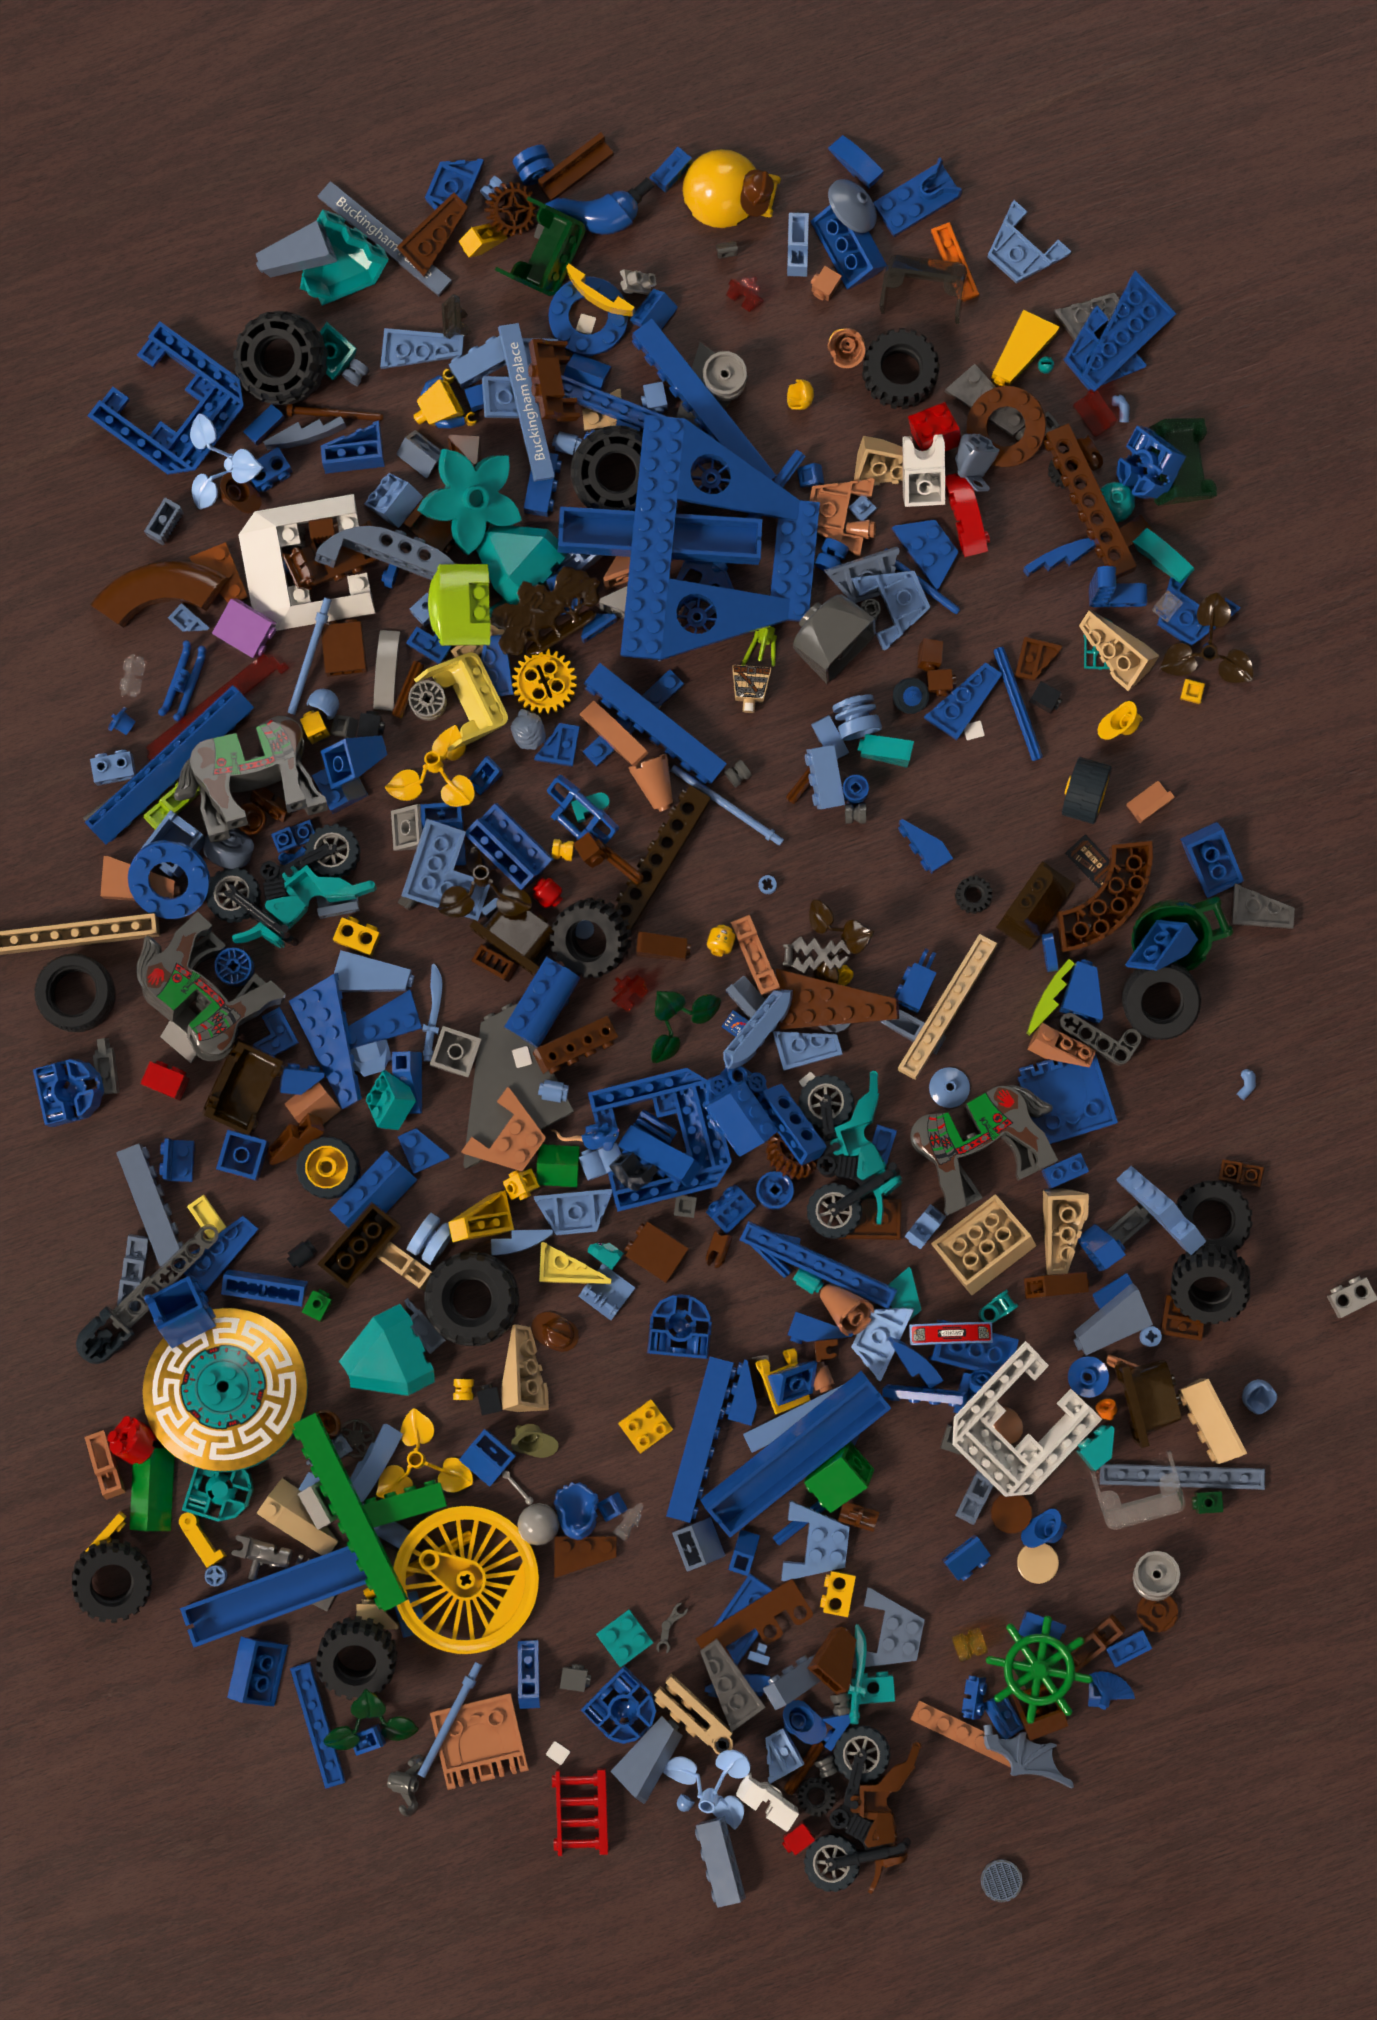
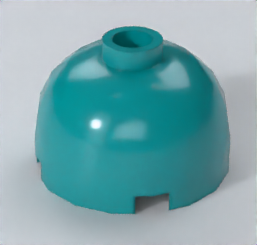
M1120 482L1108 483L1100 489L1116 523L1125 521L1132 514L1135 507V496L1131 493L1132 490Z

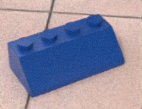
M831 205L810 221L838 274L842 276L841 279L847 290L871 279L887 267L870 233H858L849 229L838 219Z
M385 1151L337 1201L330 1211L349 1228L371 1202L381 1207L385 1212H388L417 1179L388 1151Z

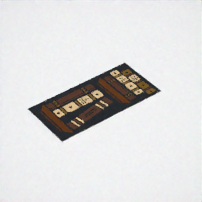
M1085 834L1065 854L1099 889L1105 880L1109 859Z

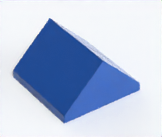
M574 353L566 365L563 376L602 391L612 367Z
M816 1361L800 1363L768 1375L778 1406L813 1393L817 1369Z

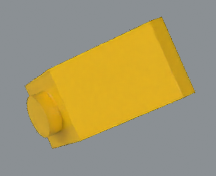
M490 223L471 227L459 240V243L470 258L484 254L505 241L508 237L502 235V231H495L497 225L491 227Z
M309 711L303 715L304 718L300 719L306 735L312 744L330 736L319 711Z

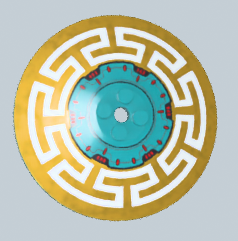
M220 1308L213 1309L216 1316L213 1320L216 1326L173 1349L164 1338L160 1341L145 1371L143 1404L153 1433L161 1444L176 1458L186 1464L206 1471L234 1472L251 1468L268 1460L294 1435L292 1430L295 1429L293 1424L302 1420L306 1408L308 1380L303 1359L296 1345L277 1324L262 1315L248 1310ZM227 1382L229 1384L228 1390L226 1392H219V1383Z

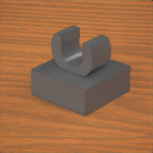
M688 1196L676 1197L674 1216L694 1218L697 1198Z

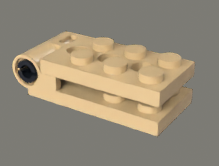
M671 1673L665 1681L667 1684L666 1689L673 1696L678 1694L682 1698L681 1703L688 1710L693 1708L709 1725L705 1728L661 1686L654 1692L656 1697L654 1701L663 1709L667 1707L671 1711L670 1716L676 1722L682 1721L686 1725L685 1730L691 1736L695 1737L697 1735L707 1745H710L718 1755L723 1751L732 1750L733 1739L730 1727ZM719 1741H725L726 1744L721 1745Z

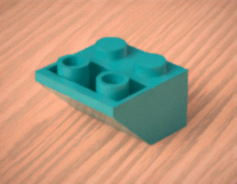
M385 1070L376 1079L373 1088L366 1097V1103L377 1127L392 1130L400 1129L416 1102L411 1088Z
M1101 1425L1093 1432L1095 1435L1091 1439L1086 1437L1078 1444L1079 1448L1076 1452L1093 1471L1098 1470L1112 1458L1115 1430L1112 1425Z

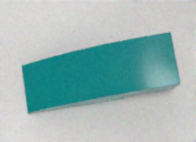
M1148 528L1133 541L1137 551L1149 558L1153 565L1180 584L1195 570L1176 550Z

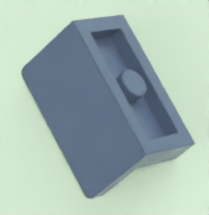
M416 430L404 438L397 451V456L425 478L430 476L434 467L439 463L441 450Z
M316 896L318 903L317 911L320 919L360 912L358 897L357 899L329 902L323 896Z
M742 976L736 983L731 984L726 989V993L749 1019L765 1001L764 997L745 976Z

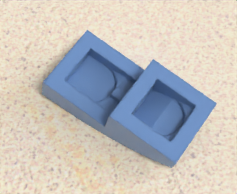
M829 715L811 724L822 746H835L837 759L849 753Z

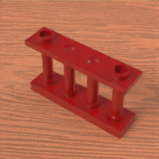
M598 1768L597 1773H594L593 1776L561 1777V1770L556 1769V1775H552V1788H556L557 1838H554V1851H558V1856H562L563 1849L595 1848L600 1851V1855H608L606 1768ZM594 1784V1786H598V1794L594 1795V1797L561 1798V1785ZM594 1805V1807H598V1816H595V1818L562 1819V1806ZM595 1826V1828H599V1837H595V1839L563 1840L562 1827Z

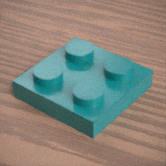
M630 1609L596 1633L620 1668L654 1643Z

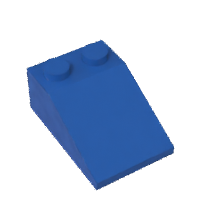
M1217 822L1180 839L1207 898L1233 887L1235 883L1239 884L1244 881L1224 829Z
M1156 920L1125 965L1130 968L1157 971L1188 955L1198 939L1187 923Z

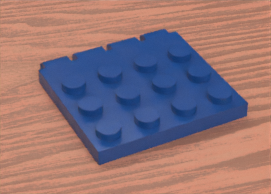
M1096 1053L1090 1067L1057 1061L1058 1065H1054L1053 1060L1048 1059L1036 1063L1038 1068L1036 1072L1033 1064L1019 1068L1021 1076L1017 1079L1020 1087L1030 1090L1038 1098L1053 1106L1052 1112L1040 1118L1030 1116L1036 1126L1045 1133L1050 1144L1118 1123Z

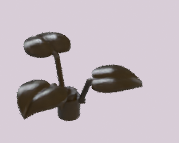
M1215 592L1207 596L1197 610L1199 624L1202 626L1210 625L1208 643L1202 646L1200 653H1192L1191 647L1185 643L1173 644L1165 653L1160 666L1162 671L1171 675L1184 676L1192 673L1197 668L1195 656L1203 657L1206 661L1220 658L1223 661L1220 662L1218 670L1222 679L1230 683L1251 682L1253 680L1252 663L1245 652L1239 649H1231L1225 657L1218 654L1217 646L1212 643L1213 626L1223 627L1231 618L1230 607L1219 593Z
M474 844L466 857V867L473 874L474 881L471 882L472 885L469 893L460 886L450 887L443 893L438 907V911L445 916L452 918L464 917L475 906L474 900L470 898L475 886L485 887L488 884L500 896L497 899L496 905L499 912L505 916H517L530 910L532 902L525 890H520L516 885H507L503 888L502 893L499 892L489 875L497 866Z
M813 899L811 902L809 919L812 928L817 933H826L828 929L830 931L843 932L841 940L845 942L848 950L853 954H858L866 948L874 934L873 930L854 919L848 920L844 928L832 927L834 915L831 909L821 900ZM842 948V949L837 953V955L841 954V953L844 952L845 950ZM834 954L829 956L831 960L835 957ZM822 962L816 970H813L815 978L838 984L839 972L836 966H834L833 970H830L826 963Z

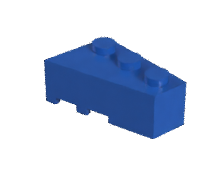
M1096 1224L1084 1231L1078 1239V1243L1099 1271L1106 1270L1126 1255L1123 1252L1126 1249L1120 1240L1115 1241L1112 1236Z

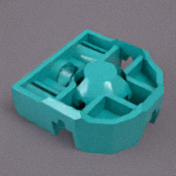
M195 1467L182 1511L218 1522L238 1517L248 1508L254 1491L251 1473L244 1469L234 1471L230 1476L222 1472L206 1471ZM203 1475L210 1477L206 1483L205 1492L198 1491ZM228 1480L231 1481L233 1488H228L226 1484ZM238 1488L248 1491L245 1502L235 1499ZM212 1503L222 1505L218 1517L209 1515Z

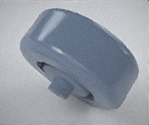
M234 828L229 830L230 839L210 843L207 833L203 851L212 863L223 868L234 869L236 867L242 868L250 862L254 844L247 834Z

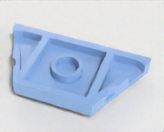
M912 1308L874 1309V1314L871 1312L870 1315L872 1320L869 1325L855 1337L851 1348L860 1356L864 1364L869 1367L879 1381L882 1380L895 1352L888 1338L901 1339L914 1309Z

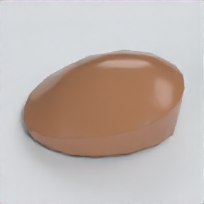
M1003 1407L1006 1412L992 1426L1012 1444L1021 1437L1023 1425L1015 1411L1011 1408Z

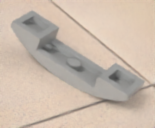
M380 630L375 669L374 710L393 711L400 631Z

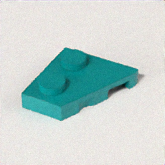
M908 1267L888 1285L897 1289L890 1305L892 1308L914 1309L909 1319L910 1321L921 1311V1306L912 1270Z

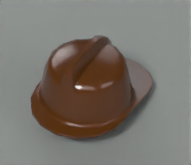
M754 169L749 171L744 177L740 203L742 209L750 216H761L769 207L771 194L774 190V182L768 175V172Z
M232 472L223 475L220 480V496L223 502L229 506H235L244 513L249 514L258 511L262 500L256 489L248 482H236L232 477Z
M542 1312L532 1322L531 1329L535 1339L556 1351H569L578 1342L579 1333L575 1324L555 1313Z

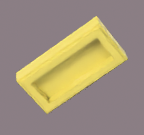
M205 1195L187 1206L201 1227L206 1224L214 1225L218 1230V1234L227 1228ZM212 1229L204 1231L209 1239L215 1236V1232Z

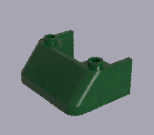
M528 196V201L540 206L537 213V221L540 225L544 226L543 232L528 263L524 261L517 262L510 273L498 267L495 268V271L541 293L553 296L560 289L567 273L566 267L568 264H571L585 234V225L581 221Z

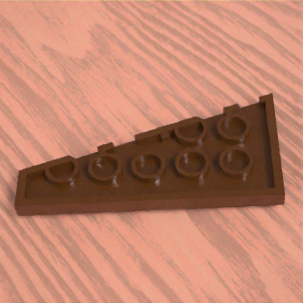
M776 969L779 989L793 990L789 1011L784 1020L780 1022L781 1029L900 1019L897 998Z

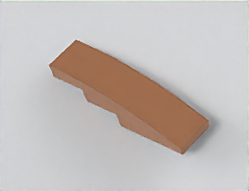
M595 701L590 703L579 714L633 767L648 754L647 750Z

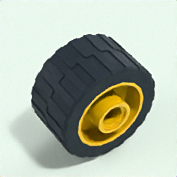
M1079 757L1072 776L1070 775L1067 782L1062 815L1095 824L1107 790L1112 767Z
M324 1136L312 1140L300 1151L296 1162V1174L303 1188L312 1195L325 1199H337L343 1196L358 1181L360 1161L350 1145L335 1137Z

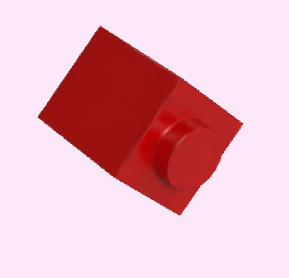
M803 1821L782 1836L784 1839L782 1845L788 1853L793 1852L794 1855H797L815 1841L814 1836Z

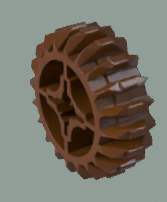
M512 181L508 182L507 186L505 183H500V188L494 187L495 194H488L492 200L485 201L486 204L490 205L489 208H485V212H490L486 219L493 220L490 226L494 227L497 225L496 232L502 231L504 236H507L509 233L511 237L515 236L516 233L522 235V229L528 231V225H534L531 218H537L533 210H538V207L533 206L532 202L527 200V197H531L533 192L529 191L526 193L527 186L520 188L519 182L513 185ZM507 193L505 203L502 206H498L502 196ZM514 193L522 199L524 205L518 204ZM514 207L519 208V210L509 212V210H504V208ZM524 212L522 220L516 224L518 214ZM498 213L505 215L508 225L501 220Z
M777 1132L767 1142L765 1152L768 1154L767 1160L771 1161L770 1167H776V1172H782L783 1176L789 1175L790 1179L795 1176L799 1180L802 1177L806 1178L815 1171L819 1158L800 1165Z

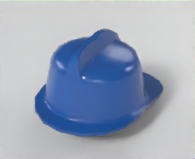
M1049 1509L1030 1520L1029 1525L1022 1530L1021 1540L1028 1548H1035L1044 1543H1056L1062 1538L1067 1525L1062 1521L1059 1511Z
M793 1700L785 1706L783 1719L788 1732L796 1735L807 1744H818L823 1741L827 1732L825 1722L809 1705L800 1700Z

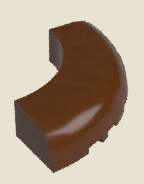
M182 561L151 563L128 571L115 579L97 595L90 605L124 628L142 609L163 602L180 601L207 611L229 578L213 569L195 563Z
M1152 841L1111 845L1109 848L1108 871L1099 890L1085 903L1069 910L1059 911L1056 914L1062 952L1081 949L1104 939L1130 917L1143 897L1149 882L1153 859Z

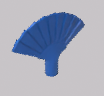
M1103 1671L1089 1674L1093 1677V1682L1102 1695L1099 1703L1101 1709L1105 1710L1111 1700L1135 1699L1131 1687L1121 1677Z

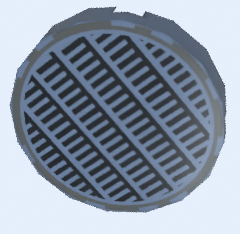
M1004 1859L993 1860L988 1863L980 1878L985 1894L998 1902H1006L1015 1898L1022 1886V1875L1015 1864Z

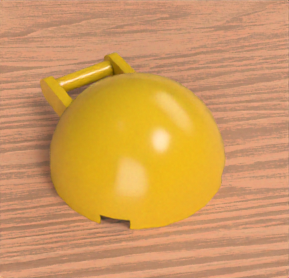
M719 149L702 154L691 164L684 178V202L691 210L692 215L703 224L717 228L736 226L737 223L749 216L742 209L740 197L745 175L756 168L749 159L732 150ZM772 174L768 175L774 182V190L771 194L767 211L761 215L764 217H772L773 210L771 209L777 184H780L781 181L779 176Z

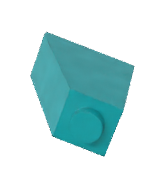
M865 734V738L860 739L858 751H861L860 757L908 767L914 741Z

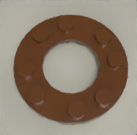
M1013 386L996 387L985 392L973 404L967 418V434H980L991 440L987 425L992 413L1001 407L1017 409L1025 420L1024 435L1019 442L1012 446L1003 447L992 441V444L999 449V453L992 465L999 467L1018 466L1033 458L1043 445L1047 424L1046 415L1039 401L1026 390Z

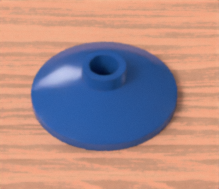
M1086 1356L1077 1359L1068 1371V1383L1071 1389L1082 1397L1091 1398L1100 1395L1106 1389L1109 1382L1107 1367L1095 1357ZM1086 1373H1089L1091 1375V1379L1089 1381H1086L1084 1379V1375Z

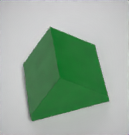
M542 1144L538 1150L537 1158L538 1184L577 1187L580 1147Z

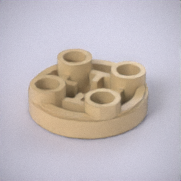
M1046 1543L1035 1548L1024 1546L1018 1554V1571L1029 1582L1036 1584L1045 1583L1051 1580L1058 1570L1059 1560L1057 1553Z

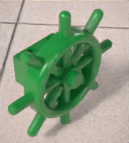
M1050 1616L1044 1617L1041 1634H1030L1022 1637L1013 1624H1008L1006 1629L1015 1643L1007 1652L1005 1659L994 1656L986 1658L987 1664L1003 1667L1007 1687L994 1696V1700L1001 1702L1013 1693L1017 1698L1028 1703L1026 1720L1029 1724L1035 1721L1037 1706L1049 1705L1057 1702L1066 1716H1070L1072 1709L1063 1697L1070 1690L1073 1681L1091 1683L1093 1681L1091 1675L1075 1672L1074 1660L1071 1652L1084 1644V1638L1078 1637L1065 1646L1060 1640L1050 1636L1052 1623ZM1040 1642L1038 1651L1033 1653L1028 1644ZM1048 1644L1055 1647L1058 1650V1652L1053 1654L1052 1651L1049 1649ZM1021 1650L1026 1659L1022 1662L1014 1661L1015 1656ZM1063 1658L1065 1661L1066 1670L1058 1669L1059 1667H1061L1058 1661H1060ZM1012 1669L1019 1678L1016 1681L1014 1680ZM1050 1678H1063L1064 1681L1060 1688L1057 1689ZM1044 1683L1051 1694L1039 1697L1040 1687ZM1022 1686H1025L1027 1690L1031 1688V1695L1026 1694L1020 1688Z

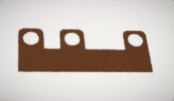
M790 1579L695 1639L701 1649H703L717 1638L731 1657L726 1646L755 1628L766 1644H770L780 1638L783 1631L774 1616L786 1610L796 1625H801L811 1619L813 1612L793 1579ZM797 1606L806 1608L807 1615L804 1619H797L794 1616V1609ZM773 1625L776 1627L777 1633L775 1637L767 1638L764 1635L763 1630L765 1626Z

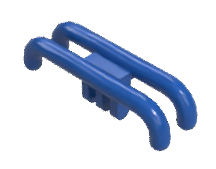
M187 640L183 642L182 654L162 708L158 710L160 716L167 715L176 691L184 693L179 709L173 718L175 721L183 719L206 657V648L204 646L198 647V656L190 674L184 669L190 655L191 643Z

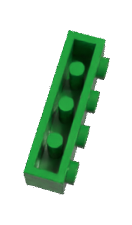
M436 1480L425 1482L424 1487L416 1489V1485L404 1488L405 1493L398 1495L396 1491L384 1494L385 1499L378 1501L376 1497L364 1500L365 1504L363 1507L374 1528L447 1506L441 1482L436 1483Z

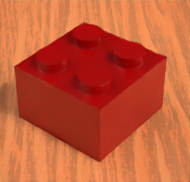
M945 402L908 416L911 433L921 451L929 449L932 446L934 435L938 434L943 435L945 451L959 446L961 439L960 428Z

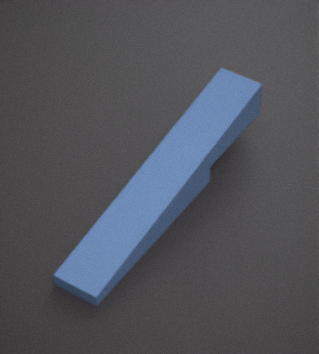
M841 1386L744 1433L743 1436L751 1452L753 1453L769 1445Z

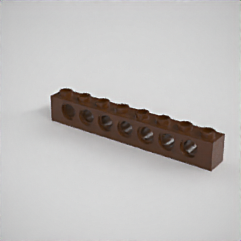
M1069 423L1047 432L1044 445L1047 451H1051L1054 457L1052 461L1055 468L1060 469L1062 474L1061 481L1070 490V500L1079 509V519L1082 523L1085 522L1088 528L1086 532L1090 541L1093 540L1096 545L1095 552L1098 558H1102L1105 564L1103 566L1116 567V579L1134 572L1137 565ZM1065 446L1068 452L1062 453L1058 447ZM1074 464L1077 469L1071 471L1067 468V465ZM1078 481L1083 482L1085 488L1080 489L1075 483ZM1090 499L1094 505L1086 506L1084 500ZM1099 517L1102 523L1095 524L1092 518ZM1108 535L1111 541L1104 542L1101 536ZM1116 553L1119 555V559L1113 560L1109 554Z

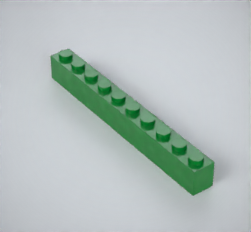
M314 1413L294 1423L295 1429L292 1430L297 1441L301 1440L304 1446L301 1450L305 1458H310L313 1465L310 1467L314 1477H319L322 1483L319 1486L324 1497L328 1496L331 1502L328 1504L332 1514H337L340 1520L338 1526L342 1534L346 1533L349 1539L347 1545L352 1553L355 1552L358 1560H356V1564L361 1572L364 1571L367 1576L365 1582L369 1590H373L376 1595L374 1600L377 1607L385 1612L409 1600L319 1414Z

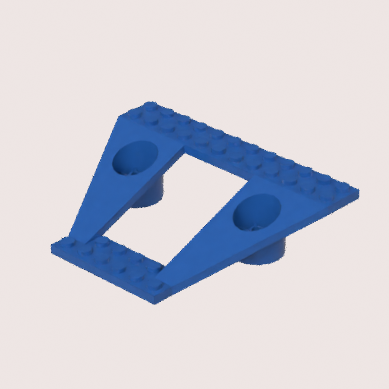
M645 415L621 656L663 660L785 621L800 622L801 618L810 609L820 502L797 499L687 419ZM712 462L711 469L705 470L701 466L704 463ZM714 463L721 464L723 468L719 471L713 469ZM698 467L703 472L701 477L692 476ZM727 469L730 479H721L720 474ZM692 480H700L702 485L697 488ZM720 482L729 483L724 491L719 487ZM703 488H705V489H706L707 491H709V492H708V493H705V492H702L701 490H702ZM716 489L720 492L717 494H711V491H715ZM677 500L778 518L770 596L669 579ZM691 601H698L697 608L691 609L687 603ZM700 601L710 605L705 610L699 608ZM683 606L689 610L688 615H678ZM713 608L717 618H708L706 613ZM696 616H700V620L698 621L694 620V618ZM677 618L687 619L688 624L682 627ZM706 621L715 622V625L708 630L705 623ZM691 626L695 629V632L691 633L686 629ZM704 628L706 631L703 634H697L698 629Z

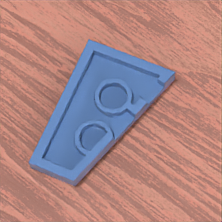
M773 1031L783 1071L842 1055L836 1034Z

